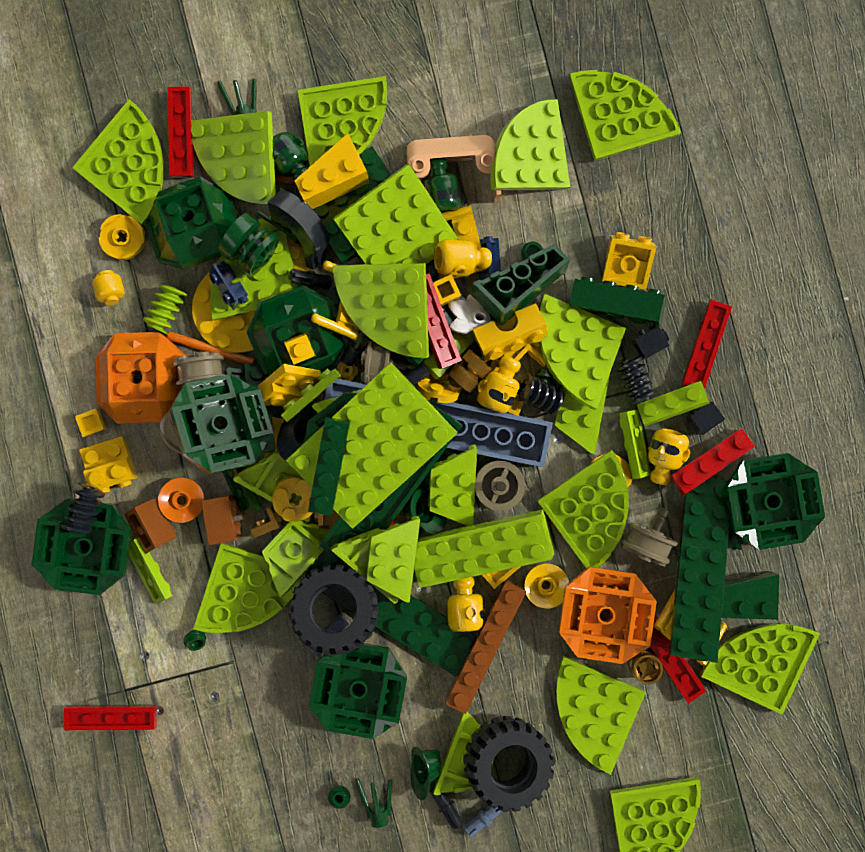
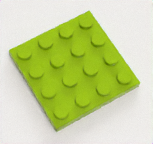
M409 164L403 166L333 218L365 264H394L397 261L401 264H428L434 259L435 248L440 241L458 239Z

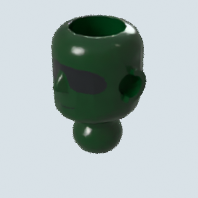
M280 132L273 136L274 168L276 173L283 177L293 176L295 183V180L308 169L305 167L308 162V154L303 147L304 142L298 136L289 132Z
M444 157L430 159L429 172L431 177L423 182V186L441 213L458 210L461 206L457 178L453 174H446L447 161Z

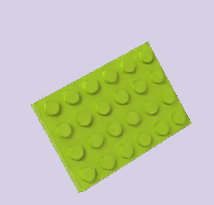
M391 362L331 417L350 422L334 510L353 529L457 434V431ZM324 425L286 460L311 487L313 486Z

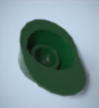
M419 488L405 504L404 515L408 521L412 520V517L419 516V526L431 534H438L444 529L447 517L429 510V491Z
M413 747L411 751V786L415 796L419 800H425L428 796L430 783L441 774L440 752L437 749L421 751L420 748Z

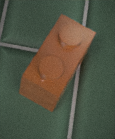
M232 495L202 500L209 545L240 539L239 535L242 534L240 521L236 520L235 513L238 512L236 499H233Z
M157 498L138 505L124 514L145 554L177 538L174 527L160 511Z

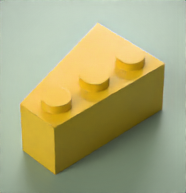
M348 133L295 180L303 201L312 209L370 183L366 168Z

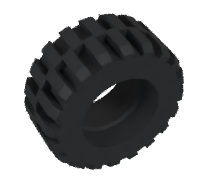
M336 564V566L324 565L321 569H313L310 571L311 574L307 577L303 576L299 580L301 583L292 592L294 595L292 600L290 599L289 601L291 613H288L289 620L293 624L292 629L303 644L316 652L328 655L353 652L354 649L364 645V642L372 636V632L377 626L379 614L377 595L367 579L352 568ZM332 588L347 591L353 597L356 605V614L353 622L346 629L339 632L323 630L316 623L313 616V606L317 597L322 592Z
M504 716L503 721H501L498 717L491 719V724L488 725L485 722L480 726L482 730L479 733L474 731L471 735L473 738L472 743L467 742L465 749L468 755L465 754L463 756V763L466 765L464 768L465 776L479 798L493 809L498 807L500 811L508 812L509 808H511L513 812L521 810V806L529 808L533 805L532 801L535 799L539 801L543 797L541 793L543 790L547 791L549 789L550 783L548 780L554 776V770L551 766L555 765V761L551 755V746L530 723H526L523 719L518 717L513 719L511 716ZM511 745L523 746L526 751V761L521 772L507 781L494 780L491 777V765L497 753Z

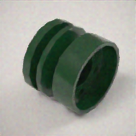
M245 213L226 231L219 244L218 252L231 262L239 258L237 266L241 270L245 269L249 276H254L272 258L280 238L276 234L270 235L271 232L268 228L258 232L260 223L248 213Z

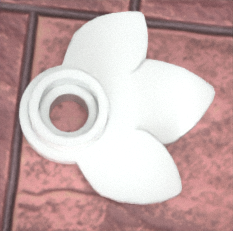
M468 295L466 301L454 300L448 304L449 309L456 317L449 328L457 333L468 334L473 329L490 322L489 314L471 295ZM476 317H480L483 320L479 321L476 319Z

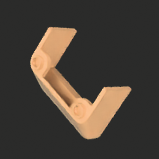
M488 135L414 140L408 144L406 149L407 164L411 166L419 179L428 175L430 159L443 157L447 162L475 160L478 170L489 174L491 173V162L494 161L496 148L494 140ZM493 190L494 203H499L501 190Z

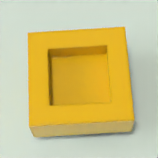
M306 333L284 342L293 364L315 356Z
M99 408L75 416L82 437H88L106 430Z

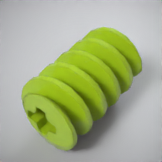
M159 285V288L163 291V293H155L159 302L151 301L155 310L147 309L151 318L144 317L143 320L148 326L168 335L164 328L172 327L168 319H176L172 311L179 312L180 309L175 304H183L184 301L179 296H187V294L169 285Z

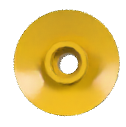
M545 563L537 565L529 571L525 579L524 589L528 599L535 606L550 609L557 607L563 602L564 589L569 580L561 568ZM549 581V588H542V583Z

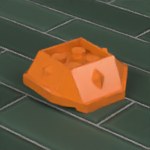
M161 332L114 333L95 357L96 402L117 424L160 422L162 417L168 413L182 386H176L179 377L177 368L173 367L175 357L187 355ZM137 372H141L142 381L137 384L134 381V375Z
M589 566L565 586L558 632L578 658L623 664L650 647L657 601L635 573ZM603 609L610 610V615L607 619H600V612Z

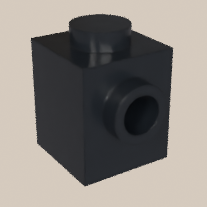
M651 326L639 331L640 336L631 341L638 355L643 356L641 360L670 346L667 342L669 341L667 333L664 329H660L659 326L654 329Z
M709 401L710 404L690 410V414L685 416L688 421L686 425L693 434L704 435L725 420L713 401Z

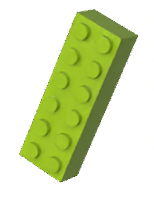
M543 509L418 537L414 570L419 588L552 560L554 549Z

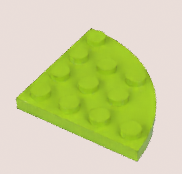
M597 70L579 71L569 75L594 161L677 137L681 134L671 110L666 108L653 90L640 81L617 72L607 73L597 72Z
M386 76L298 90L310 166L347 133L359 155L371 145L382 125L386 111Z
M129 99L72 168L144 226L151 214L154 199H156L158 192L162 191L164 160L162 148L153 126L139 107Z
M558 99L532 104L510 119L495 144L494 161L491 162V190H565L570 188Z
M263 111L191 120L194 149L201 165L211 179L224 191L240 200L268 205V201L276 195L272 113Z
M263 218L257 220L260 223L258 232L268 228L271 232L270 235L276 234L280 238L279 244L269 262L254 276H249L245 269L241 270L237 266L239 258L231 262L223 255L221 256L218 263L225 261L226 264L229 263L237 276V279L231 281V284L233 285L240 281L248 294V301L242 305L239 302L233 311L230 305L227 306L224 303L219 287L212 283L210 308L213 321L255 312L260 300L298 286L297 283H292L288 279L290 270L294 269L287 235Z
M426 263L332 266L340 300L350 318L364 334L390 351L416 358L429 357Z
M544 293L539 305V311L547 324L548 336L539 342L544 361L558 384H561L575 400L590 409L596 410L626 328L578 307H570L568 303Z
M612 449L538 499V503L586 568L589 566L600 567L609 558L622 537L627 521L629 507L627 481L621 464Z
M221 543L193 629L208 633L239 632L253 628L281 611L292 599L294 588L298 587L301 582L298 580L285 596L281 598L278 595L263 555Z
M767 624L747 629L723 643L719 647L718 663L708 662L706 666H703L699 675L783 715L820 633L792 624Z
M563 655L556 677V703L562 725L569 739L582 756L600 770L611 775L646 692L643 689Z
M698 777L609 791L619 852H680L692 834L696 824L697 811L700 808L701 789Z

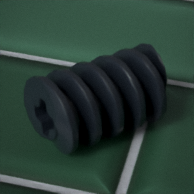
M637 356L618 363L622 364V366L617 369V372H625L620 380L628 381L623 388L631 389L626 396L634 397V400L629 403L630 406L655 398L651 397L656 392L655 389H648L652 381L644 380L649 376V372H641L646 367V364H638L643 356Z
M525 373L519 378V390L517 395L519 394V401H526L527 405H533L536 409L540 408L542 412H547L551 416L558 412L565 398V394L560 388L547 384V382L533 377L529 373Z
M77 483L83 488L82 490H74L79 495V498H71L76 507H68L67 510L72 512L73 515L65 516L64 518L70 523L62 524L61 527L74 533H90L92 527L88 524L95 523V518L92 516L98 514L99 511L95 507L101 506L102 502L98 498H104L105 493L95 486Z

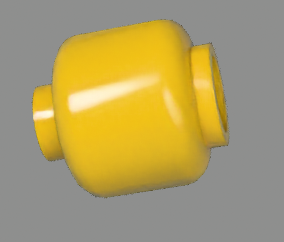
M101 271L96 274L92 281L97 301L108 306L119 303V300L125 295L122 279L114 271Z

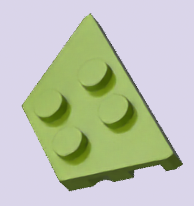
M609 377L596 410L590 409L575 400L561 385V391L564 392L565 398L562 406L556 413L554 426L590 454H595Z
M470 445L468 450L458 455L454 453L444 461L435 463L429 471V510L467 526L473 525L476 445Z
M274 451L236 474L233 480L272 502V494L280 480L288 476L300 475L281 458L279 452ZM293 493L289 501L298 503L301 495L297 496ZM310 516L304 519V521L308 523L310 521Z
M419 516L412 517V520L399 525L397 523L386 530L371 533L366 570L367 581L405 602H410L420 525Z
M290 521L262 551L279 597L283 598L325 552L319 545L330 531L329 529L321 528L316 524H306L303 521Z
M376 528L334 544L331 550L366 578L371 533L377 532L380 529ZM372 584L394 604L398 602L399 598Z
M468 711L460 716L441 767V774L433 788L434 795H441V793L454 791V793L464 792L467 789L473 791L468 778L465 776L464 768L466 765L463 763V756L465 754L468 755L465 747L467 742L472 743L473 738L471 735L474 731L479 733L482 728Z

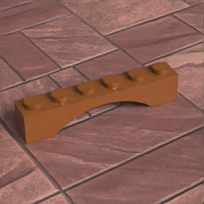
M507 579L501 583L484 625L445 696L446 705L464 714L467 713L526 594V590L523 587Z

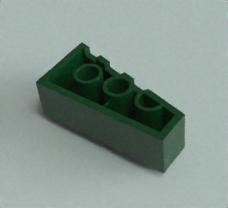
M554 244L529 256L528 259L520 263L516 262L501 272L497 271L482 281L474 282L471 296L501 325H504L515 315L516 311L523 309L566 272L570 258Z
M581 277V279L574 280L569 302L570 307H578L596 315H602V312H606V316L618 320L624 319L625 316L629 317L628 320L636 324L642 325L647 321L653 323L652 327L654 328L661 327L666 304L665 295L661 294L662 291L657 289H648V292L641 291L639 287L634 285L619 287L616 286L617 283L612 281L597 283L590 277Z
M768 571L758 575H749L725 581L722 618L778 620L779 574Z

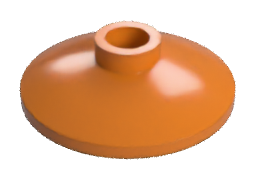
M175 478L162 487L158 496V505L160 511L167 519L177 523H185L196 518L202 511L201 501L204 500V494L200 486L193 480ZM181 496L186 499L183 505L177 503V499Z

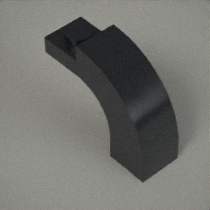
M282 189L268 201L271 220L287 227L296 235L303 248L306 267L314 270L326 258L325 249L330 245L328 231L322 220L307 203L296 195Z
M313 401L288 422L284 419L280 427L277 448L285 462L305 443L308 420L317 414L312 407Z

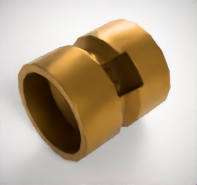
M469 349L461 358L462 363L456 364L450 370L449 375L466 391L471 392L479 384L478 379L484 378L492 368L475 352Z
M647 649L641 651L627 662L630 672L643 684H654L662 676V663Z

